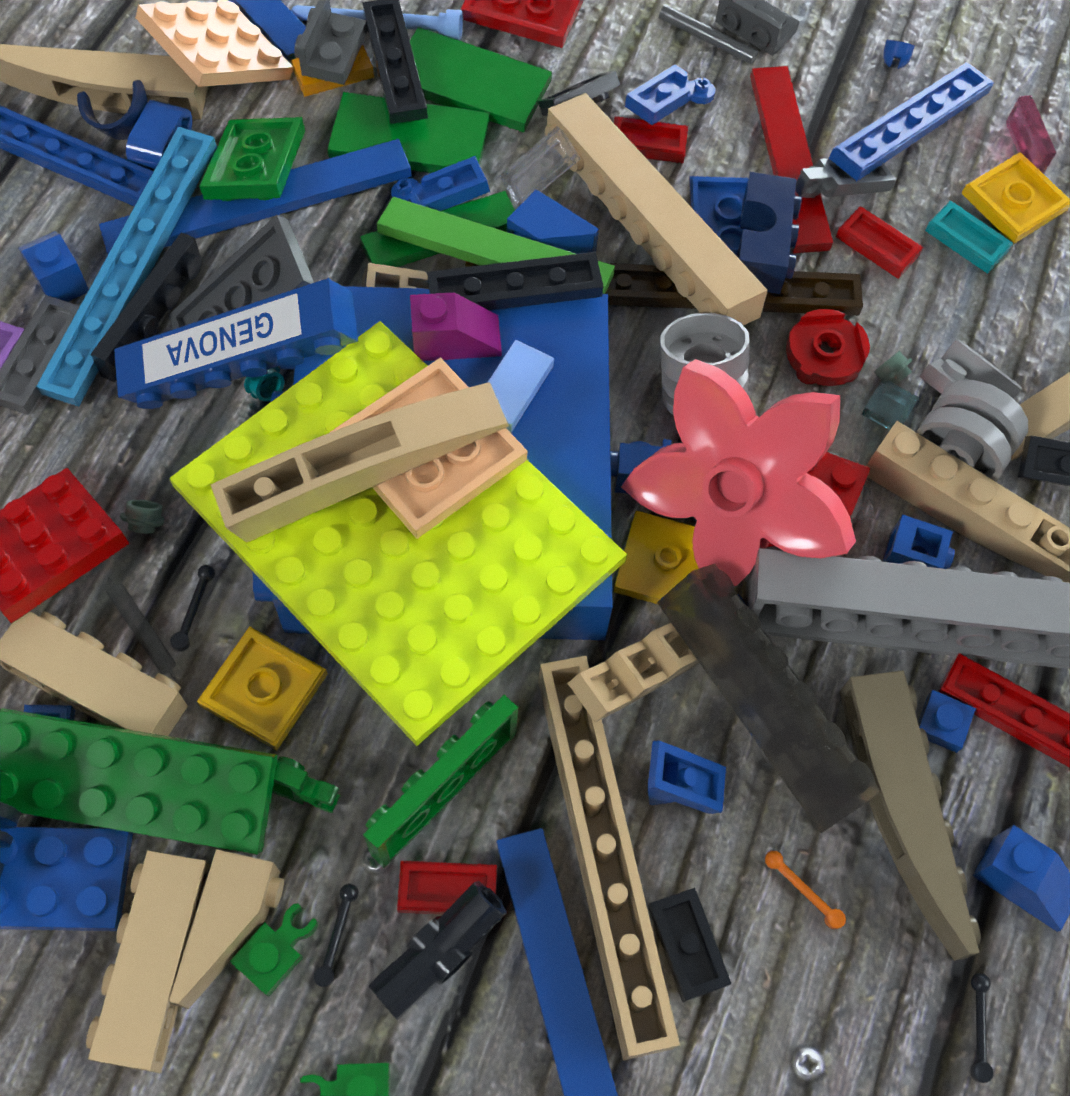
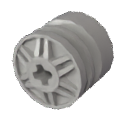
M696 313L678 318L666 326L660 335L662 401L669 413L673 414L674 391L682 369L695 359L720 368L735 379L748 394L750 342L749 332L741 322L726 315Z

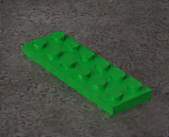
M4 708L0 709V802L16 808L23 814L256 855L263 851L277 765V754Z

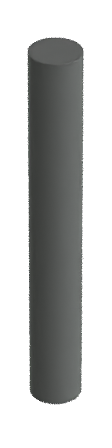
M664 5L659 13V19L751 65L758 55L757 50L667 5Z

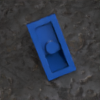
M660 740L653 741L648 779L649 804L659 805L677 802L707 814L722 813L726 766Z

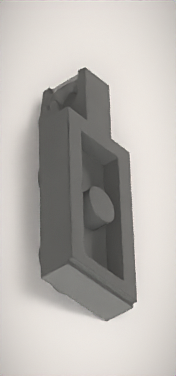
M829 158L819 159L816 165L803 168L800 171L801 174L796 182L795 191L799 196L814 198L820 193L825 197L886 192L891 191L896 179L887 167L882 164L856 181Z

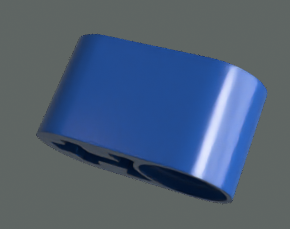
M149 100L127 139V160L155 169L177 128L192 129L191 111L164 102Z

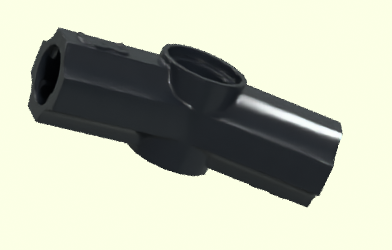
M480 881L474 882L442 916H437L428 922L407 944L408 949L395 962H392L368 986L397 1021L437 983L441 985L446 982L469 960L473 954L471 949L507 913L501 899Z

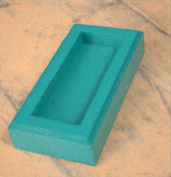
M951 200L928 223L925 229L927 233L987 274L1008 253L1013 245V242Z

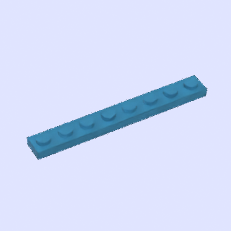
M182 127L177 128L40 378L36 388L42 395L78 407L80 406L98 372L91 353L150 275L217 148L214 137Z

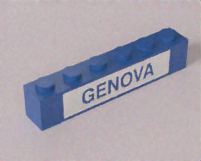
M327 278L116 348L114 351L118 397L137 404V407L142 409H155L161 407L164 401L170 399L192 398L197 395L199 390L209 387L224 388L230 386L232 380L238 378L263 376L267 374L268 369L277 366H296L302 364L304 358L316 354L331 355L341 351L342 346L358 342L353 292Z

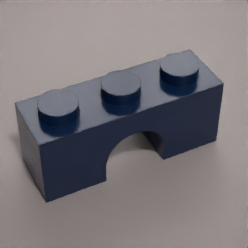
M750 172L743 197L740 228L749 230H743L736 256L763 284L768 293L780 294L785 278L792 279L795 269L796 255L790 254V249H795L799 225L792 224V222L798 219L801 196L795 195V178Z

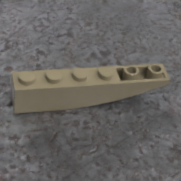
M904 670L850 677L839 692L860 778L876 824L896 868L915 902L952 959L957 961L980 953L978 949L980 930L975 917L969 915L964 896L967 893V882L961 867L956 866L951 847L954 844V834L950 822L944 819L939 803L941 799V785L937 775L931 773L927 759L929 753L928 737L925 730L919 728L915 714L917 709L915 690L912 685L907 684Z

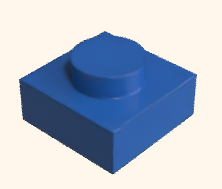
M932 690L927 695L918 725L919 728L925 730L928 741L957 753L963 748L976 708Z

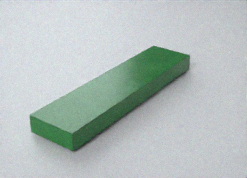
M502 191L442 210L441 212L507 232V218L515 209L506 191ZM378 231L360 236L361 245L369 263L400 267L440 254L436 251L379 234Z

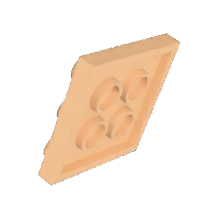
M230 1L138 4L135 18L198 87L290 80L294 66L282 55L277 47L270 43L260 32V29L246 18L239 10V7Z
M440 357L330 432L400 407L469 387ZM504 428L372 488L418 539L527 460L528 451L507 428Z

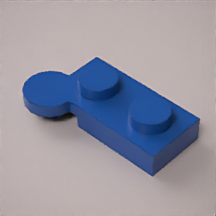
M675 64L629 92L626 96L625 107L653 125L689 101L698 104L710 103L714 99L716 89L706 78H703V80L697 78L689 81L687 79V72Z
M476 156L423 176L421 184L415 179L403 178L395 183L391 189L392 197L438 211L448 209L490 192L487 179Z

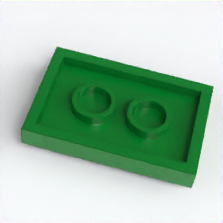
M302 117L229 120L199 186L204 200L220 199L222 201H232L235 199L258 198L259 200L280 198L306 131Z

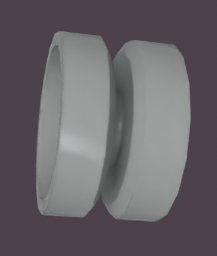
M958 380L946 386L933 406L932 411L928 413L916 433L997 482L1011 461V456L1019 448L1028 433V419L1022 407L1009 394L997 387L976 380Z

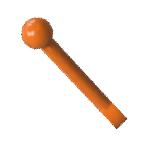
M772 850L765 855L767 867L777 869L825 915L824 920L829 928L835 930L844 926L846 917L843 911L831 909L783 862V856L780 852Z

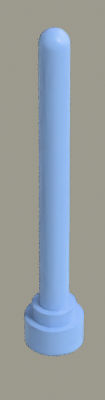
M295 5L292 7L291 12L300 21H307L310 9L315 8V6ZM331 8L332 13L365 20L363 10ZM447 9L446 13L440 12L439 16L403 13L406 29L416 30L420 27L429 31H437L438 34L461 41L463 30L462 10Z

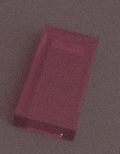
M1032 95L1019 96L1006 121V125L1018 153L1021 152L1045 174L1056 154V150Z

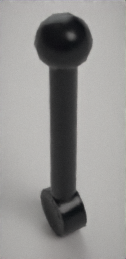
M203 565L198 569L199 581L180 631L173 634L170 639L172 647L178 652L185 651L190 646L189 630L207 583L215 577V569L210 565Z
M352 883L345 884L340 889L339 895L342 901L324 962L314 973V981L320 987H328L334 981L335 975L332 971L336 952L351 902H354L359 894L358 888Z
M976 973L970 982L972 988L976 991V1062L971 1066L970 1073L976 1082L988 1083L994 1074L991 1065L987 1063L986 992L990 989L991 982L987 975Z

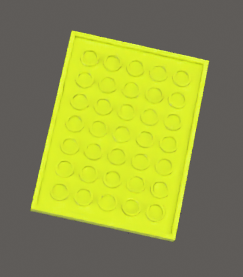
M379 321L360 335L358 342L344 347L340 352L333 355L169 479L182 497L409 739L418 746L624 564L627 553L528 460L418 539L372 487L249 542H245L225 527L210 484L300 444L330 433V431L428 366L390 329Z

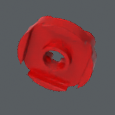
M818 309L803 315L800 322L793 326L786 343L787 358L791 366L796 370L797 378L802 383L808 385L816 383L822 386H838L857 379L870 352L869 338L864 328L858 322L854 326L850 321L844 319L846 314L837 310ZM822 342H828L829 347L836 348L837 350L833 351V353H827L822 351L820 346Z

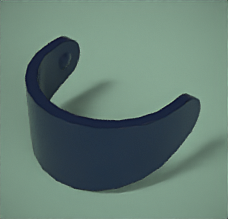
M140 80L133 81V99L127 113L116 122L110 124H99L95 118L89 96L86 92H79L77 94V103L83 119L110 138L127 140L148 102L143 83Z

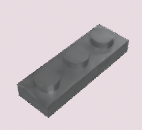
M45 295L0 369V406L27 415L30 414L41 395L36 386L80 306Z

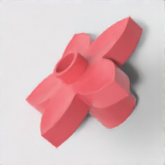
M697 359L684 366L674 391L673 404L675 426L683 443H674L659 449L633 469L621 488L640 505L656 514L671 518L694 517L697 520L692 541L694 557L702 577L715 596L737 586L753 570L759 548H768L769 542L784 552L799 557L826 558L847 554L856 542L850 516L840 498L828 485L816 477L807 474L826 454L834 442L840 423V395L817 392L792 395L778 401L758 417L748 394L735 379L723 370Z

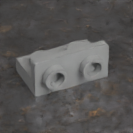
M961 340L954 341L942 358L929 363L919 376L941 394L947 385L958 380H976L991 384L1009 394L1013 399L1022 391V387Z

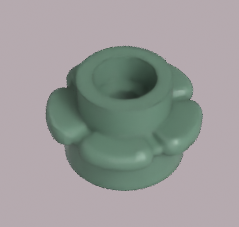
M898 351L874 371L881 380L878 384L883 385L888 382L893 388L912 372L907 366L912 362V358L910 357L907 360L902 352Z
M129 500L126 502L125 512L120 514V519L128 522V529L137 533H154L155 527L164 524V517L161 516L162 505L152 501Z

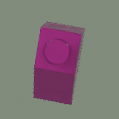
M455 292L410 295L414 353L422 361H433L440 357L443 360L502 357L499 318L497 314Z

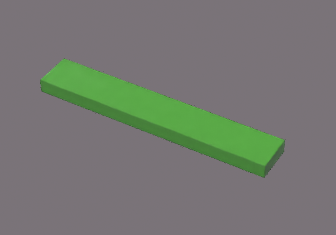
M392 197L377 222L379 234L477 265L576 254L396 197ZM598 261L604 286L603 294H605L614 276L615 266Z

